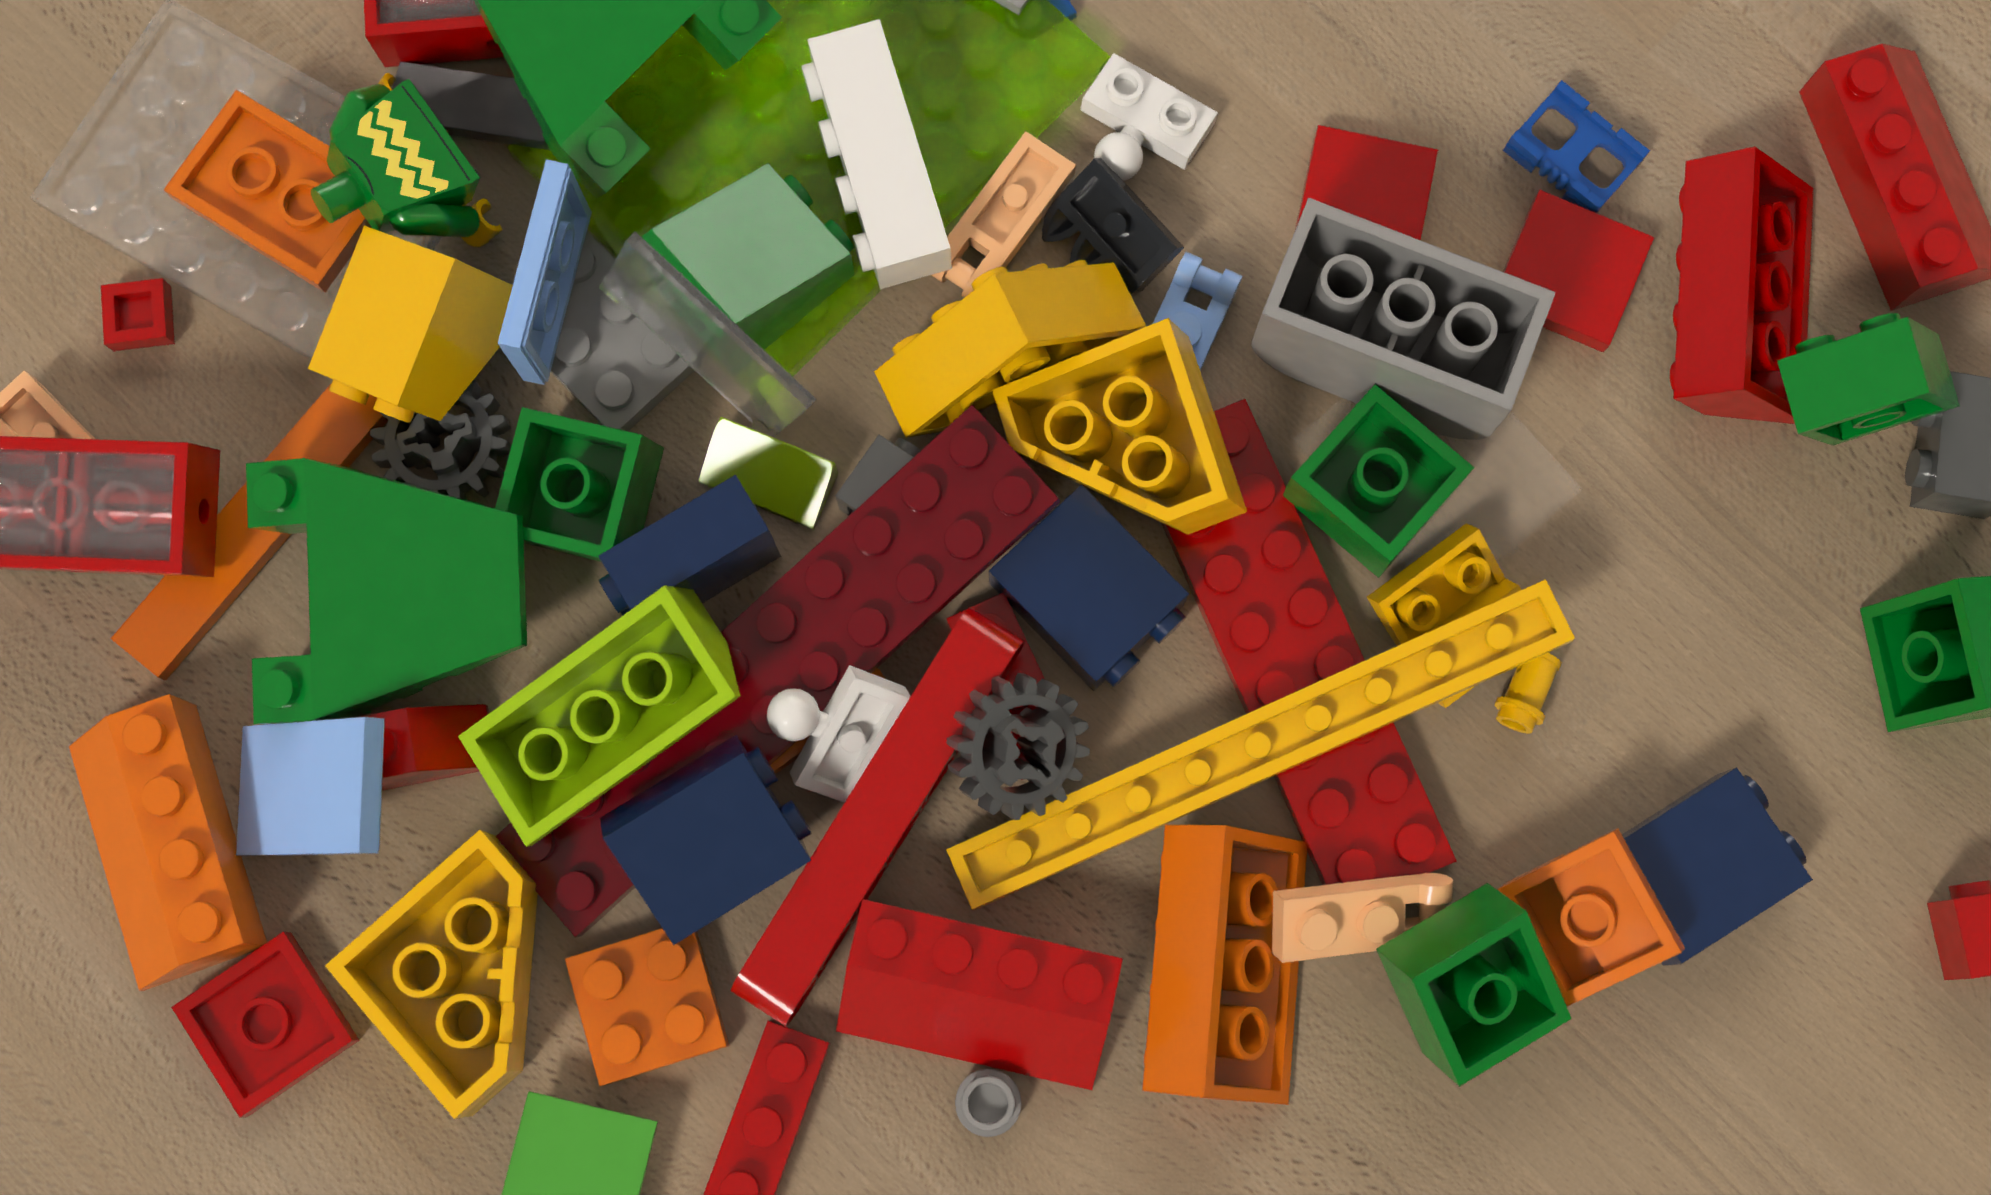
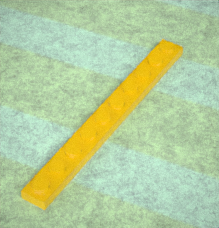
M1545 579L1067 795V799L1063 803L1059 800L1052 801L1046 804L1044 815L1038 816L1030 811L1022 815L1020 820L1012 819L950 847L946 851L971 909L977 910L1567 645L1575 637Z

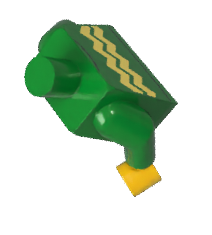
M386 73L378 84L349 91L329 129L331 141L326 161L335 176L311 189V196L317 209L329 223H334L359 209L370 226L378 231L388 233L396 230L400 234L408 236L461 237L467 244L473 247L485 245L503 230L500 224L497 226L491 225L483 218V215L492 207L487 199H480L472 206L466 205L472 201L480 177L410 79L401 82L394 89H391L396 78L391 73Z

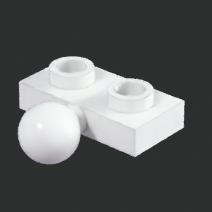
M1115 53L1112 54L1084 95L1080 109L1117 131L1106 135L1099 141L1094 152V158H1101L1123 181L1135 176L1141 168L1143 162L1141 145L1185 170L1214 126L1218 115L1217 111Z
M849 665L824 711L819 710L815 699L806 691L786 689L778 693L771 700L767 709V720L771 730L778 737L787 741H799L809 736L790 770L794 785L845 803L911 697L906 687Z

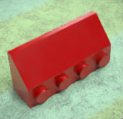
M1881 43L1824 61L1801 88L1799 94L1890 310L1893 311L1991 279V226L1916 52Z
M1755 146L1685 162V182L1679 192V205L1683 214L1682 240L1676 250V264L1680 273L1679 298L1673 309V323L1677 332L1676 356L1670 368V383L1674 391L1673 399L1703 415L1795 424L1777 360L1795 355V346L1807 340L1814 188Z
M862 899L846 967L836 1032L1092 1090L1110 1023L1123 958Z

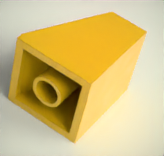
M364 225L308 369L333 379L329 388L330 392L366 405L369 395L377 397L373 409L385 415L411 423L416 412L441 421L500 348L497 343L513 285L455 258Z

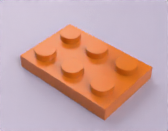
M235 90L164 188V191L176 202L326 293L352 256L364 225L371 228L359 209L334 223H329L317 209L311 196V189L335 176L326 161L329 145L238 90Z

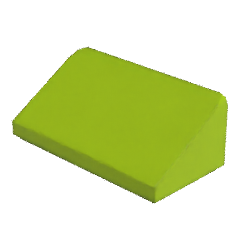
M720 417L714 429L698 482L707 487L714 488L736 475L754 506L814 530L839 473L836 464L826 458L727 418Z

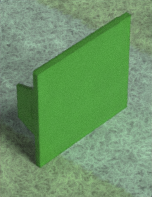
M528 1091L501 1195H640L658 1121Z

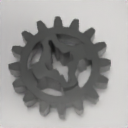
M473 380L454 405L468 409L475 416L469 417L467 413L454 416L447 412L443 419L438 421L415 412L411 424L381 413L388 421L387 426L371 429L370 436L377 443L384 445L385 448L372 454V460L380 468H390L383 478L400 481L467 500L466 492L473 489L477 494L485 498L489 495V491L483 480L488 475L496 478H503L505 471L495 461L497 456H506L510 453L511 445L507 440L498 437L512 429L510 422L504 415H494L501 405L491 393L480 397L482 388ZM448 432L450 435L444 438L445 449L437 452L434 448L440 445L439 435ZM476 452H478L476 458L474 459V461H473V462L470 464V466L468 467V465H469L470 461L472 460L474 454H475ZM415 466L420 470L430 467L437 474L438 480L417 476L409 468Z
M1017 673L1012 686L1009 681L998 676L992 678L991 685L992 695L987 697L973 690L969 693L971 701L976 707L973 712L968 714L956 711L953 716L958 723L964 726L962 735L947 737L946 744L961 752V757L954 759L948 764L949 771L960 778H966L959 787V790L972 800L979 798L978 806L993 815L1001 809L1002 813L1013 820H1020L1024 805L1036 815H1044L1046 809L1044 798L1050 795L1063 803L1067 799L1066 792L1061 786L1065 779L1081 781L1083 777L1082 773L1073 767L1075 758L1090 755V748L1076 742V736L1089 728L1088 723L1076 716H1070L1078 706L1076 700L1064 694L1058 695L1060 687L1045 679H1041L1036 683L1035 678L1024 673ZM1017 706H1037L1034 710L1026 707L1019 714H1011L1008 711ZM1011 731L1020 735L1017 740L1011 734ZM1017 742H1018V745L1021 747V750H1019V748L1017 747V745H1016ZM1020 752L1025 757L1026 761L1018 757ZM1019 779H1027L1029 781L1025 784L1011 787ZM1004 783V784L1008 785L1009 787H1004V786H1001V785Z

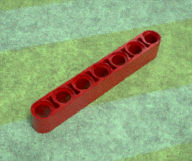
M968 607L812 854L811 861L804 867L748 957L731 987V992L787 1027L859 915L862 899L868 900L948 771V764L958 755L959 751L946 744L947 737L962 735L964 726L953 717L955 712L961 711L968 714L973 712L976 707L969 695L973 690L987 697L993 694L991 688L992 678L998 676L1005 679L1020 654L1025 640L973 608Z

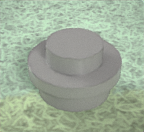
M993 1069L979 1070L966 1077L959 1086L955 1098L956 1113L960 1122L970 1132L983 1137L998 1136L1008 1131L1018 1119L1021 1110L1020 1092L1014 1081L1003 1072Z

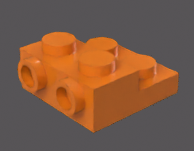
M1618 828L1506 882L1497 889L1527 911L1566 1006L1572 1005L1674 957L1685 949Z

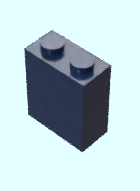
M734 475L600 554L599 558L609 574L598 581L618 613L621 612L623 616L664 585L693 589L703 604L780 558L781 555L767 525L737 476Z
M1082 484L989 570V584L999 594L1003 593L1007 597L1010 606L1093 691L1105 680L1112 687L1119 684L1140 663L1139 658L1134 653L1151 636L1160 644L1186 619V616L1180 609L1185 605L1189 593Z
M737 735L600 817L604 841L673 945L811 861L803 841L804 838L812 834L809 826L792 800L782 806L780 805L769 787L779 780L760 748L756 747L747 752Z
M1737 767L1715 775L1622 834L1685 947L1682 953L1661 962L1663 966L1684 963L1813 880L1803 866L1806 864V856L1798 842L1788 832L1779 831L1765 810L1769 807L1765 793L1751 777L1747 775L1742 776Z

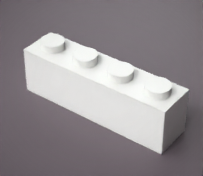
M880 19L807 39L812 62L801 65L811 102L823 99L828 119L818 121L827 156L831 158L840 155L845 176L837 177L835 181L845 215L857 212L863 233L852 235L862 271L866 272L874 269L879 287L883 289L952 269L950 244Z

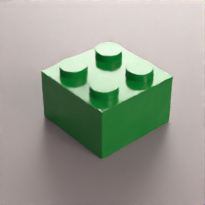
M1889 313L1868 319L1859 324L1860 333L1837 341L1834 335H1823L1805 340L1795 346V355L1777 360L1797 433L1832 446L1960 407L1939 334L1909 317L1901 319L1899 313Z
M1374 384L1293 474L1283 496L1379 578L1456 492L1475 467Z
M522 407L495 508L523 516V538L525 544L601 562L600 554L644 529L664 447L642 434Z
M1488 883L1376 948L1422 1053L1459 1087L1572 1019L1527 911Z

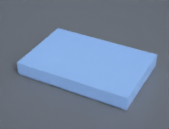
M548 159L545 161L497 343L523 381L545 385V382L549 380L592 213L569 164Z
M356 717L243 726L236 855L279 856L379 853L384 718Z

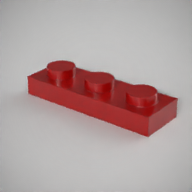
M767 1021L703 1195H776L831 1045L830 1042L776 1022Z

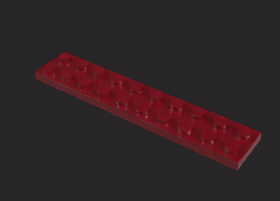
M971 405L721 631V634L728 643L740 693L739 698L534 845L526 847L512 823H509L495 837L534 880L537 894L573 936H583L635 888L603 839L600 817L737 735L747 752L759 747L771 765L796 742L778 737L768 724L767 709L771 700L778 693L786 689L806 691L815 699L819 710L824 711L849 665L869 673L874 672L1060 503L1059 498L981 413Z

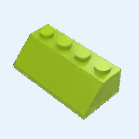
M664 585L458 736L526 847L534 845L740 697L728 643L693 589Z

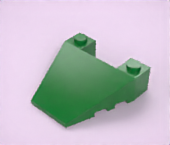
M474 0L495 43H498L514 74V80L523 98H526L543 131L542 135L551 153L560 162L569 164L574 176L595 198L606 194L651 149L605 101L683 25L720 66L726 70L737 63L782 18L767 0Z
M306 458L246 463L248 528L287 534L307 533L311 654L252 658L254 724H278L365 716L371 713V710L398 698L404 699L423 691L422 688L449 676L460 675L527 646L522 515L383 478L346 466Z

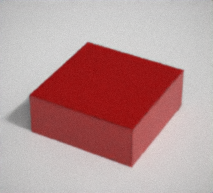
M157 278L101 285L105 346L114 352L175 344L172 289L166 280Z

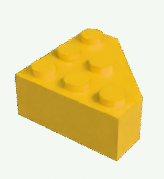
M1078 260L1058 268H1048L1047 264L1041 263L1023 271L1008 272L1006 267H998L977 277L971 284L973 291L964 299L952 302L938 309L931 316L933 324L922 333L906 337L894 345L892 348L894 356L876 369L874 373L906 438L937 433L947 428L971 405L979 411L995 404L993 389L1147 326L1114 262L1088 265L1085 260Z
M1169 318L992 390L1009 445L1017 453L1040 466L1082 484L1187 535L1247 512L1189 336Z
M478 830L325 965L454 1119L470 1117L476 1114L523 1071L538 894L535 891L536 883L495 835L483 830Z

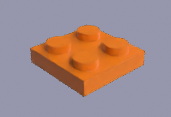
M663 928L565 958L599 1086H605L729 1047L697 931L673 945Z

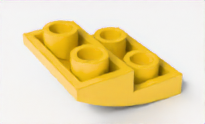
M1466 523L1368 595L1367 599L1396 646L1521 591V588L1518 584L1505 578L1480 529ZM1475 686L1438 703L1447 708Z

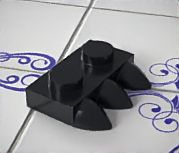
M1094 158L1052 203L1047 211L1042 228V240L1044 242L1062 241L1079 231L1080 235L1076 239L1071 251L1070 263L1078 260H1085L1088 265L1114 262L1130 295L1137 291H1143L1185 248L1101 158Z

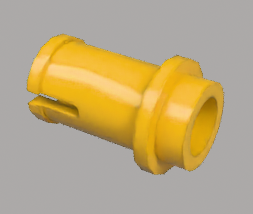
M1547 653L1516 667L1505 697H1497L1494 706L1499 710L1496 720L1509 729L1526 734H1531L1535 725L1543 724L1545 715L1541 709L1562 662L1554 655Z

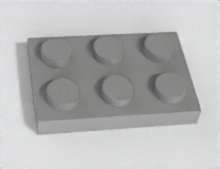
M587 231L551 373L601 425L629 431L708 359L706 351Z

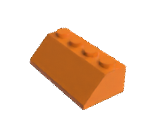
M167 694L105 716L69 746L139 991H145L251 953L267 943L242 856L236 855L237 839L197 706Z
M1165 825L1163 852L1161 855L1158 913L1155 923L1156 936L1152 982L1150 985V1007L1144 1054L1142 1091L1210 1099L1289 1104L1299 961L1282 963L1272 953L1273 891L1303 888L1305 886L1307 846L1304 841L1228 825Z

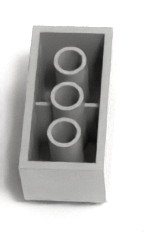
M1308 197L1261 314L1251 346L1253 351L1265 363L1295 380L1354 403H1358L1375 384L1433 433L1458 439L1479 440L1492 435L1512 410L1556 292Z

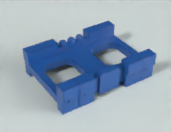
M1561 80L1552 93L1518 131L1511 136L1503 151L1530 173L1538 167L1540 176L1548 175L1547 181L1551 184L1557 182V190H1566L1562 199L1598 213L1607 200L1642 163L1650 150L1638 140H1635L1624 129L1621 128L1617 133L1612 130V124L1597 112L1593 111L1591 113L1587 110L1590 104L1589 101ZM1550 109L1557 110L1571 121L1576 128L1571 138L1558 150L1550 149L1536 138L1531 130L1540 117ZM1598 147L1606 149L1623 164V171L1607 188L1597 187L1582 175L1579 170V165L1593 149Z

